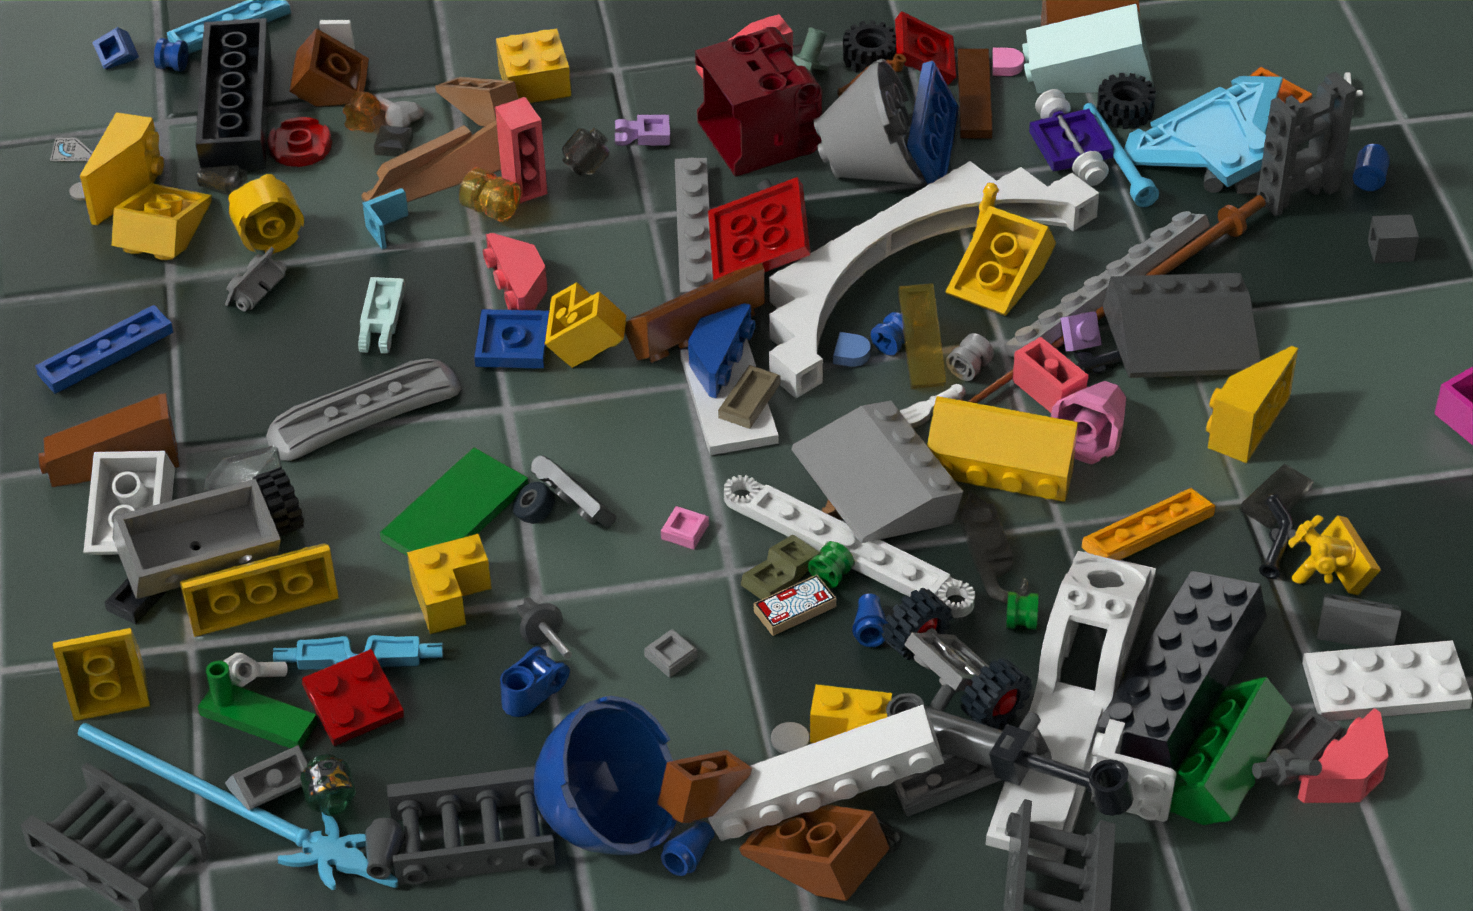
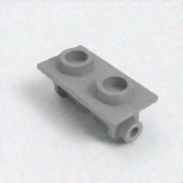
M271 247L263 256L257 254L248 264V271L243 276L237 274L230 281L226 288L229 291L225 303L227 307L233 301H236V306L241 311L252 310L267 294V291L259 286V284L270 291L285 277L286 265L282 261L277 260L275 262L271 259L274 248Z

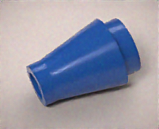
M869 593L859 598L858 610L852 628L854 637L861 645L866 647H876L885 641L882 636L884 633L882 628L888 622L885 620L886 617L881 607L880 598L877 595Z
M697 821L692 827L666 842L661 854V860L665 868L677 876H684L686 873L694 872L707 846L715 836L713 828L705 821Z

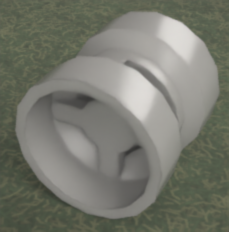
M971 333L962 340L960 347L954 348L947 356L946 363L949 370L957 378L970 381L980 372V367L986 366L992 360L994 350L989 341L983 336Z

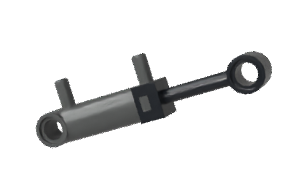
M947 684L941 686L929 706L924 705L921 697L912 693L899 694L893 697L887 705V717L924 705L934 726L941 752L992 768L995 778L1020 786L1029 769L1088 788V792L1093 796L1095 807L1105 815H1120L1132 806L1134 798L1128 769L1120 761L1112 759L1102 760L1096 763L1088 772L1037 755L1032 735L1041 719L1034 712L1026 714L1019 728L1008 724L1003 731L944 712L955 694L953 687Z

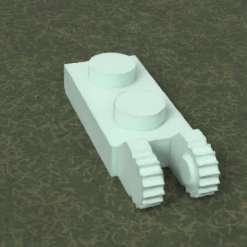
M370 277L360 319L358 341L360 352H368L371 343V333H381L379 338L380 353H389L392 344V334H395L405 291L404 279Z

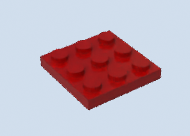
M798 177L708 210L713 280L735 270L762 263L764 272L811 255L804 189Z

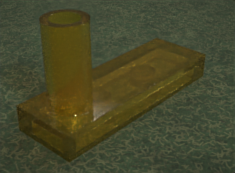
M934 284L899 286L898 294L910 388L945 386L946 375Z

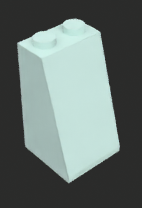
M1136 4L1026 30L1027 43L1022 44L1025 60L1029 63L1024 64L1028 82L1034 81L1037 93H1044L1052 89L1060 90L1063 93H1098L1099 85H1102L1104 79L1109 80V76L1113 74L1116 78H1119V73H1125V77H1129L1130 73H1133L1136 79L1143 76L1145 77V82L1150 81L1152 87H1154L1149 49Z

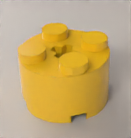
M265 174L259 179L244 184L229 195L230 218L242 243L250 251L256 252V249L264 250L266 253L272 247L274 248L272 254L287 249L298 239V231L301 225L302 227L304 226V216L290 188L281 180L276 179L274 175Z

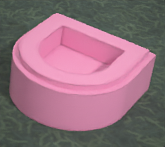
M993 47L992 76H1014L1023 70L1024 55L1019 50Z

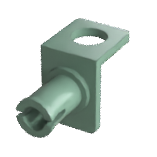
M812 27L808 28L801 53L793 54V60L797 66H805L810 72H812L813 68L828 71L829 66L821 64L820 60H818L828 33Z

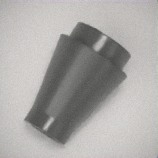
M378 818L365 831L366 871L372 878L385 879L390 876L393 855H398L405 836L401 825L397 821L390 818Z

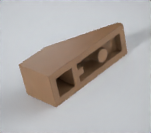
M457 77L435 86L438 94L479 126H487L496 120V106L518 99L514 81Z

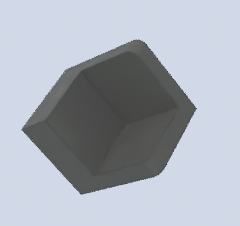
M1410 214L1372 216L1368 243L1374 263L1414 261L1419 235L1413 216Z

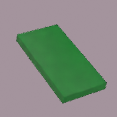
M473 447L380 531L381 541L408 556L407 552L478 534L514 501L523 487L529 484L528 477Z

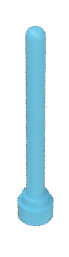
M1092 103L1085 104L1083 110L1090 109L1114 148L1113 158L1131 183L1130 195L1139 207L1152 205L1159 197L1158 188L1151 179L1140 175L1095 105Z

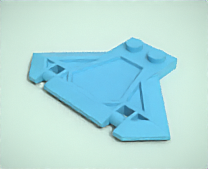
M1239 76L1231 80L1232 87L1228 89L1218 87L1150 122L1151 129L1143 131L1138 128L1129 133L1124 151L1134 165L1206 167L1229 187L1261 170L1271 100L1278 97L1283 78Z

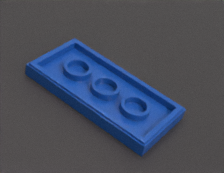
M933 61L923 63L907 143V148L927 184L933 183L947 175L959 110L956 100Z

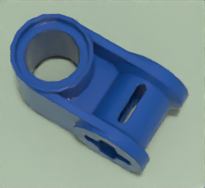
M540 646L530 649L523 658L501 674L500 687L503 710L515 717L528 715L552 694L558 692L565 685L570 674L569 666L563 662L556 663L547 656L546 650Z

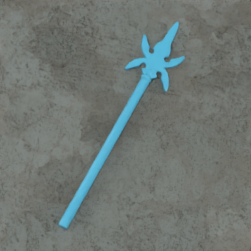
M83 723L78 729L79 737L302 847L303 853L278 856V864L290 867H305L318 863L319 876L323 883L331 890H336V882L333 877L332 867L329 865H336L337 871L346 874H358L382 885L393 888L398 887V879L391 873L385 879H375L367 874V859L357 849L366 846L365 834H352L339 838L340 832L337 822L325 811L322 812V820L325 825V834L328 836H322L321 831L310 832L308 829H302L259 807L248 810L233 794L88 723Z

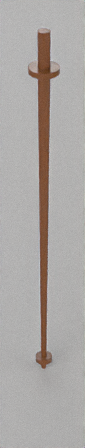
M1257 195L1238 209L1232 205L1224 206L1218 211L1219 223L1146 275H1166L1226 233L1233 237L1242 235L1247 229L1246 219L1266 205L1265 199L1261 195ZM1102 306L1096 310L1097 320L1106 316ZM1063 335L1051 343L1054 348L1057 349L1065 344ZM1013 369L967 402L978 403L1013 379Z

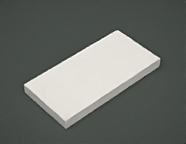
M747 339L743 344L741 360L739 363L734 362L730 381L727 386H722L717 398L709 397L690 368L688 349L680 350L681 362L710 455L778 444V432L768 403L750 429L719 419L718 409L749 365L756 367Z

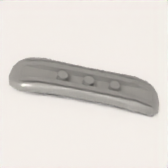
M425 358L409 361L351 386L296 405L280 414L270 424L266 435L269 450L279 460L291 461L300 458L322 446L375 423L432 403L450 399L458 395L462 389L459 379L453 370L440 360Z

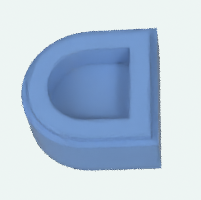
M840 332L833 354V364L850 367L865 364L870 358V342L868 339L858 334Z

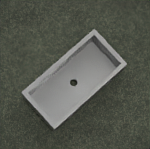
M256 479L115 515L112 536L136 599L181 587L180 581L277 556L281 541ZM198 545L200 549L195 551L190 546Z

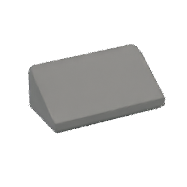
M297 745L231 775L225 784L248 810H252L309 784L310 781L305 780L306 772L304 773V771H307L306 768L309 767V764Z

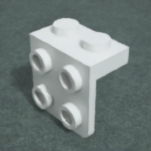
M1109 719L1105 734L1098 732L1092 750L1094 758L1091 768L1096 763L1108 759L1118 760L1123 763L1128 769L1134 798L1132 806L1126 812L1139 815L1146 820L1167 821L1171 808L1176 772L1165 766L1121 755L1125 723ZM1091 795V802L1094 803L1093 796Z

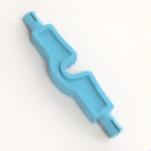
M379 635L370 636L363 651L372 649L381 668L418 666L420 658H443L444 653L443 642L420 643L418 636L394 637ZM346 636L325 639L298 640L297 648L275 647L273 648V662H297L298 669L300 670L324 669L358 654L352 653L350 639Z

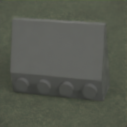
M1241 273L1111 276L1102 307L1129 378L1236 374L1260 362L1251 298Z

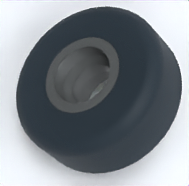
M532 482L523 487L515 497L513 512L520 520L537 524L544 520L551 512L555 503V495L544 483Z

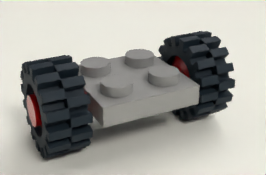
M920 588L919 592L917 590L912 591L910 598L905 595L901 599L902 604L900 606L896 604L892 608L895 612L888 614L885 619L889 622L884 624L882 628L884 631L882 636L885 641L905 659H914L921 666L933 670L940 677L939 682L942 685H950L956 693L965 691L967 694L962 695L960 701L963 703L960 707L974 722L998 729L999 725L1001 727L1007 725V719L1011 718L1013 720L1017 716L1015 712L1018 709L1022 710L1025 706L1023 701L1029 699L1030 693L1028 691L1032 690L1031 679L1008 659L999 658L998 662L993 660L989 666L955 635L945 634L944 630L949 629L951 626L949 621L953 619L952 610L932 591Z

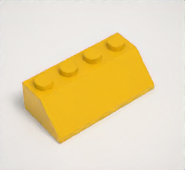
M937 396L927 446L954 481L1065 502L1074 468L1078 422Z
M325 543L180 581L194 637L339 599L329 545Z

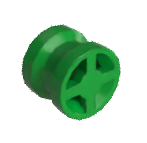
M829 541L821 548L820 555H816L808 563V569L812 576L818 575L828 588H834L841 582L842 574L849 573L854 567L855 560L845 546L838 542Z
M1008 591L1006 629L1026 626L1028 630H1036L1038 593L1019 596L1016 592Z

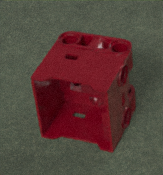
M767 27L754 33L740 35L734 39L695 50V63L703 68L704 102L697 109V123L735 177L800 156L812 154L818 149L821 137L816 132L813 120L822 115L821 86L805 66L796 65L793 60L792 47L777 28Z

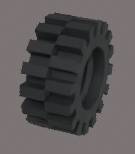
M871 20L868 25H866L865 21L859 22V27L856 24L851 25V30L847 29L845 35H843V61H845V65L847 67L852 66V71L857 72L859 69L862 72L874 61L880 59L893 60L894 55L897 53L896 32L892 26L886 28V23L884 22L875 25L876 21Z
M1119 73V78H1116L1114 74L1110 75L1109 80L1104 79L1102 85H1099L1097 110L1107 124L1112 121V127L1117 128L1118 124L1123 125L1122 129H1128V125H1132L1133 129L1139 128V123L1144 126L1153 117L1156 97L1155 87H1152L1150 81L1145 82V77L1143 76L1136 79L1133 73H1130L1129 77H1125V73Z
M279 467L254 476L253 479H256L279 536L303 528L304 518L301 515L303 513L298 504L299 500L295 496L293 485L291 486L288 475L286 476L285 470Z

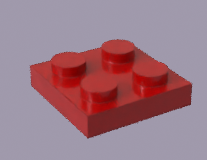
M901 11L895 19L896 53L906 57L905 66L913 67L919 71L922 70L923 63L935 62L946 84L949 85L956 78L954 37Z
M372 649L302 678V685L333 746L404 717V709Z

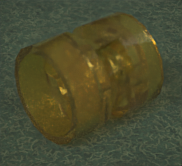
M475 167L467 173L459 192V201L462 206L479 213L484 212L487 217L499 222L508 221L513 216L521 197L519 184L500 176L497 177L496 174L480 167Z

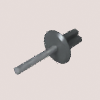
M529 597L524 598L523 605H517L516 608L517 613L522 617L520 634L523 640L532 645H540L551 641L565 659L571 658V651L557 636L563 622L562 613L559 608L549 603L537 604Z

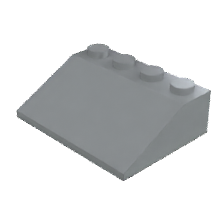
M891 400L860 406L794 443L791 450L861 543L950 525L954 521L963 491Z

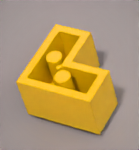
M576 282L551 297L545 345L573 368L584 361L591 360L598 353L609 347H614L624 340L627 315L600 291L591 295Z
M479 534L407 552L411 582L429 633L433 634L466 625L462 596L492 589L489 562Z
M815 684L810 712V743H816L886 718V708L892 699V693Z

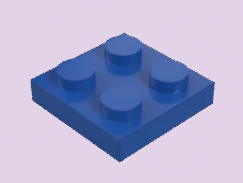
M481 309L474 356L475 367L544 368L547 347L545 345L549 311Z

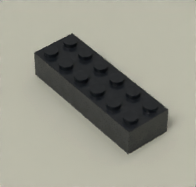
M267 18L204 22L195 143L201 173L266 169L271 42Z
M1191 571L1096 725L1097 732L1105 734L1109 719L1125 723L1121 755L1165 766L1176 772L1267 617L1261 585L1259 583Z

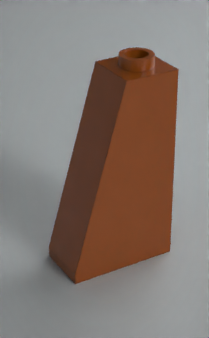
M166 393L158 394L44 437V452L38 454L41 473H48L51 487L91 481L94 452L165 451L174 467H180L177 440Z

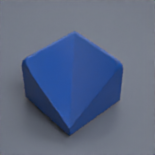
M119 27L92 42L104 69L139 58L129 33Z

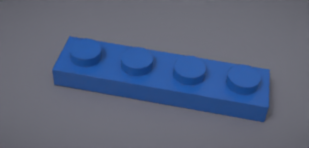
M152 305L35 365L37 375L56 394L174 333L172 323L155 305Z

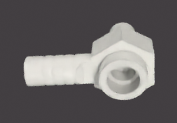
M235 653L224 660L229 666L232 684L239 687L245 686L256 679V677H285L287 674L286 662H256L243 653Z

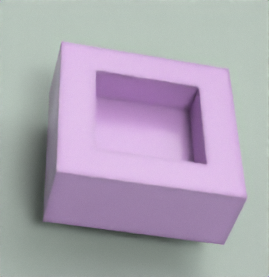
M1096 311L1060 318L1066 352L1102 345Z

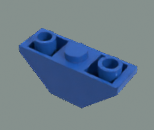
M743 303L700 318L688 340L689 366L709 397L717 398L722 386L728 385L734 362L739 363L741 360L745 340H750L753 336L755 320L751 319L750 304Z

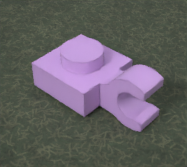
M637 115V121L615 120V132H624L615 133V144L625 146L638 139V145H670L669 115Z

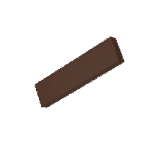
M958 49L960 138L992 139L989 49Z

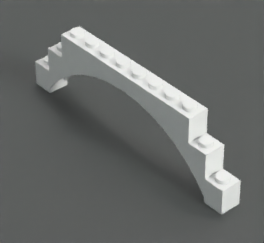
M971 161L952 170L935 182L929 183L923 189L909 197H905L892 207L879 212L873 218L859 226H855L835 240L829 241L826 245L812 252L811 255L801 258L769 277L770 302L777 307L774 312L769 314L770 339L778 345L769 352V372L781 375L780 386L796 399L823 383V358L817 354L820 337L829 315L848 288L870 268L899 250L936 235L976 227L980 212L979 204L982 201L983 189L987 183H995L999 188L994 204L995 208L1040 224L1068 227L1072 231L1097 217L1099 192L1073 173L1054 181L1047 187L1022 167L1002 176L997 181Z

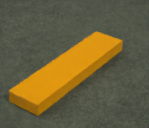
M1189 488L1083 537L1082 549L1089 554L1122 560L1214 516L1216 506L1194 489Z

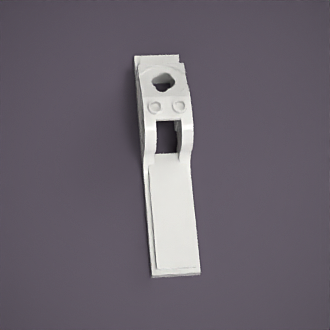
M1077 552L1069 572L1066 573L1060 585L1049 617L1041 650L1037 685L1029 711L1036 713L1041 719L1038 729L1051 752L1052 760L1090 772L1094 758L1092 750L1098 733L1096 725L1121 685L1155 580L1156 568L1123 560H1114L1089 554L1088 552ZM1079 622L1107 629L1099 661L1095 691L1060 682L1061 668L1065 657L1069 656ZM1029 769L1020 786L1005 781L986 835V845L1009 851L1010 837L1005 835L1006 823L1010 813H1016L1024 799L1032 801L1031 822L1073 833L1087 788ZM1029 838V855L1063 864L1068 848Z

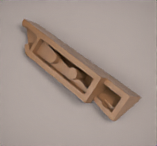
M496 120L473 135L463 125L383 163L376 172L379 177L378 182L373 189L363 192L362 200L366 202L403 188L406 192V200L409 202L501 170Z

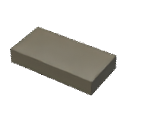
M749 365L718 409L719 419L750 429L781 384V375Z

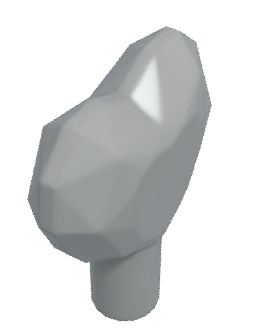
M382 95L377 96L374 101L376 107L386 112L385 119L389 127L407 128L410 123L424 116V108L415 102H392Z

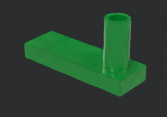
M214 661L207 666L206 675L210 690L198 705L200 716L290 749L297 745L301 749L318 725L317 716L314 713L233 685L229 666L226 662Z

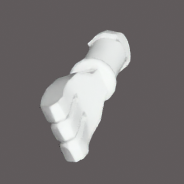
M960 384L951 385V388L936 396H931L927 401L918 402L906 409L900 410V412L913 428L918 427L930 419L937 396L958 400L964 397L966 389Z

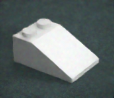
M165 451L94 452L83 551L85 555L118 554L112 538L115 515L172 501L175 467Z

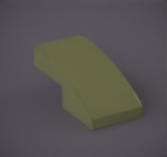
M791 535L769 548L767 560L743 573L741 586L761 600L793 586L809 570L808 563L816 555H820V552L795 535Z

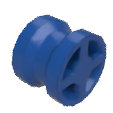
M165 38L158 39L154 50L156 68L165 70L167 67H172L175 71H184L188 62V44L186 41L177 40L175 43H172Z
M896 312L889 313L884 318L883 324H877L871 330V339L876 348L890 356L895 355L901 349L902 344L908 343L914 337V330L909 320Z

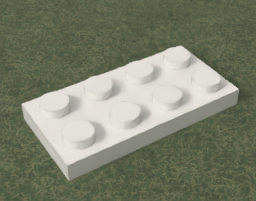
M1453 640L1304 653L1302 664L1316 711L1330 721L1350 720L1358 717L1364 718L1374 708L1381 712V717L1471 708L1473 699Z

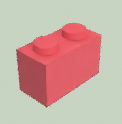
M1042 337L1015 351L1013 382L1050 413L1057 401L1087 388L1088 374Z

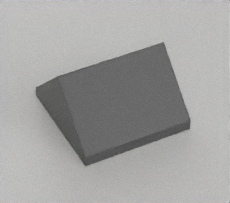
M1324 593L1317 639L1363 648L1394 646L1401 609L1397 605Z

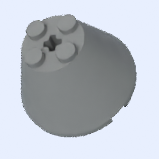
M884 59L874 61L820 117L813 120L816 132L822 140V143L818 144V151L824 163L830 162L831 170L836 179L843 177L921 184L925 182V178L907 148L912 119L909 117L904 102L910 99L895 70Z

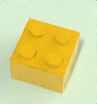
M557 28L496 38L498 67L501 78L505 81L515 82L518 99L526 97L529 103L571 96L569 65Z

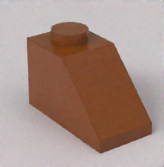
M728 750L667 762L658 805L681 823H692L695 820L712 817L751 775L752 768Z

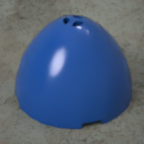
M606 696L583 704L568 714L546 738L537 759L534 772V796L541 815L562 838L590 852L619 856L633 855L661 844L669 836L677 822L669 812L658 805L666 764L673 761L666 744L670 741L668 733L643 706L627 698Z

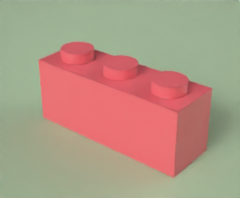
M526 97L496 106L502 182L518 204L548 194L541 118Z

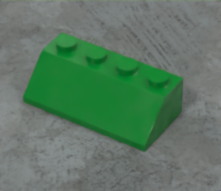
M1267 677L1225 687L1176 771L1171 812L1201 825L1218 822L1225 823L1232 820L1239 813L1240 804L1247 792L1255 784V777L1252 773L1253 764L1266 762V759L1271 754L1270 751L1274 743L1285 730V724L1293 711Z

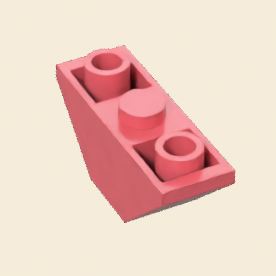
M495 233L486 234L487 248L483 249L484 260L488 269H494L493 274L497 288L499 290L504 289L505 291L504 298L508 310H535L548 291L546 267L535 245Z
M1374 708L1363 719L1361 717L1356 718L1349 726L1344 737L1340 740L1334 739L1329 743L1323 756L1318 760L1322 765V771L1319 775L1299 776L1298 780L1301 784L1298 799L1303 803L1361 802L1383 781L1389 755L1380 711Z

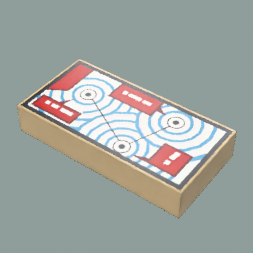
M815 575L755 602L754 613L771 635L774 636L835 608L836 597L820 577Z

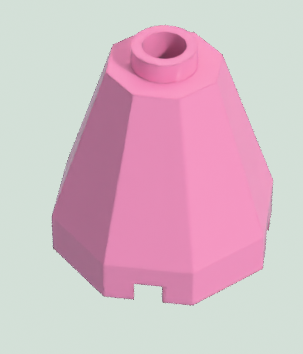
M1103 381L1056 402L1052 407L1051 417L1078 422L1074 459L1092 465L1099 462L1102 457L1107 456L1106 458L1116 453L1123 430L1126 396L1118 385Z

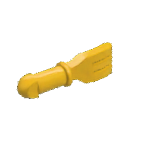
M987 183L983 189L982 201L979 204L980 212L973 236L988 207H995L996 196L999 192V188L995 183Z

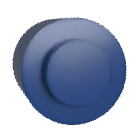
M1368 144L1359 151L1353 172V181L1360 189L1375 191L1385 184L1390 158L1383 146Z

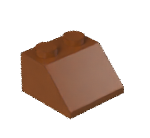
M316 28L296 51L289 92L316 107L360 103L363 100L369 58Z

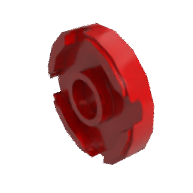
M311 117L287 119L281 122V127L276 130L274 127L267 139L271 157L276 162L291 167L308 166L324 159L332 146L329 128L325 124L324 126L319 124V120Z

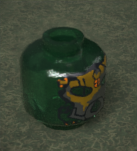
M320 755L311 759L300 775L307 806L315 812H323L327 816L337 815L346 809V806L352 802L356 795L348 763L334 755Z

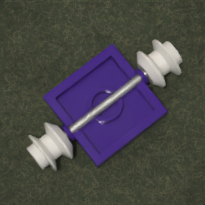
M1052 89L1042 93L1035 103V109L1040 114L1041 119L1030 122L1029 132L1053 172L1072 168L1074 174L1089 186L1100 184L1106 178L1109 171L1108 165L1103 160L1113 158L1114 148L1090 109L1069 113L1071 109L1070 103L1065 99V95L1060 90Z

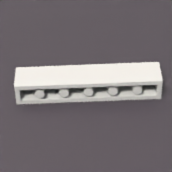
M920 705L750 766L752 771L747 780L712 817H708V820L722 842L730 838L741 837L747 832L767 825L778 824L782 820L798 814L815 811L819 807L835 801L852 798L856 794L872 788L889 785L895 780L909 775L926 772L932 767L944 764L934 726L924 705Z

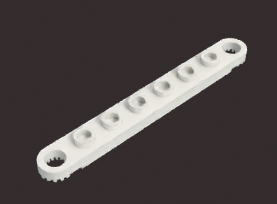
M738 475V478L733 476L732 480L728 479L727 483L724 484V501L731 509L788 537L795 535L819 552L826 542H838L845 546L853 555L855 563L852 569L908 597L911 596V592L914 590L919 592L920 588L929 589L951 608L954 618L964 617L974 609L975 591H973L972 586L969 587L967 582L964 584L963 581L950 577L949 573L884 541L875 540L861 543L845 522L767 484L764 486L758 483L757 480L754 481L752 477L748 478L747 475L745 477ZM737 490H747L750 492L749 496L745 495L746 498L744 496L739 498V495L735 497L733 493ZM952 595H959L965 598V602L961 601V604L957 602V605H955V602L951 604V601H947V598Z

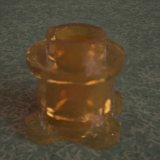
M355 93L351 97L350 104L345 105L343 113L346 115L345 127L352 131L357 129L363 130L366 133H372L376 127L372 120L381 111L380 101L371 93Z

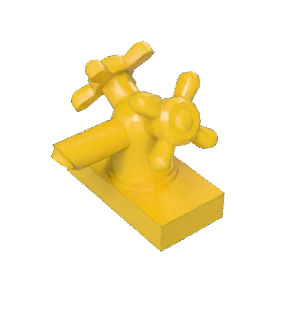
M1316 515L1311 521L1307 520L1301 524L1295 532V536L1289 539L1288 544L1293 548L1300 541H1306L1311 546V555L1292 575L1291 578L1295 583L1303 584L1307 582L1317 570L1319 573L1324 574V581L1330 584L1333 582L1332 573L1335 571L1347 592L1359 595L1381 571L1347 517L1337 515L1321 535L1314 528L1324 519L1322 516Z

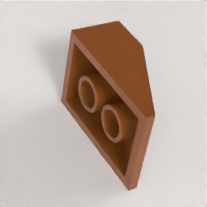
M824 805L815 811L804 812L784 819L778 824L756 829L739 848L743 856L816 896L844 901L850 898L890 849L873 811L833 805Z

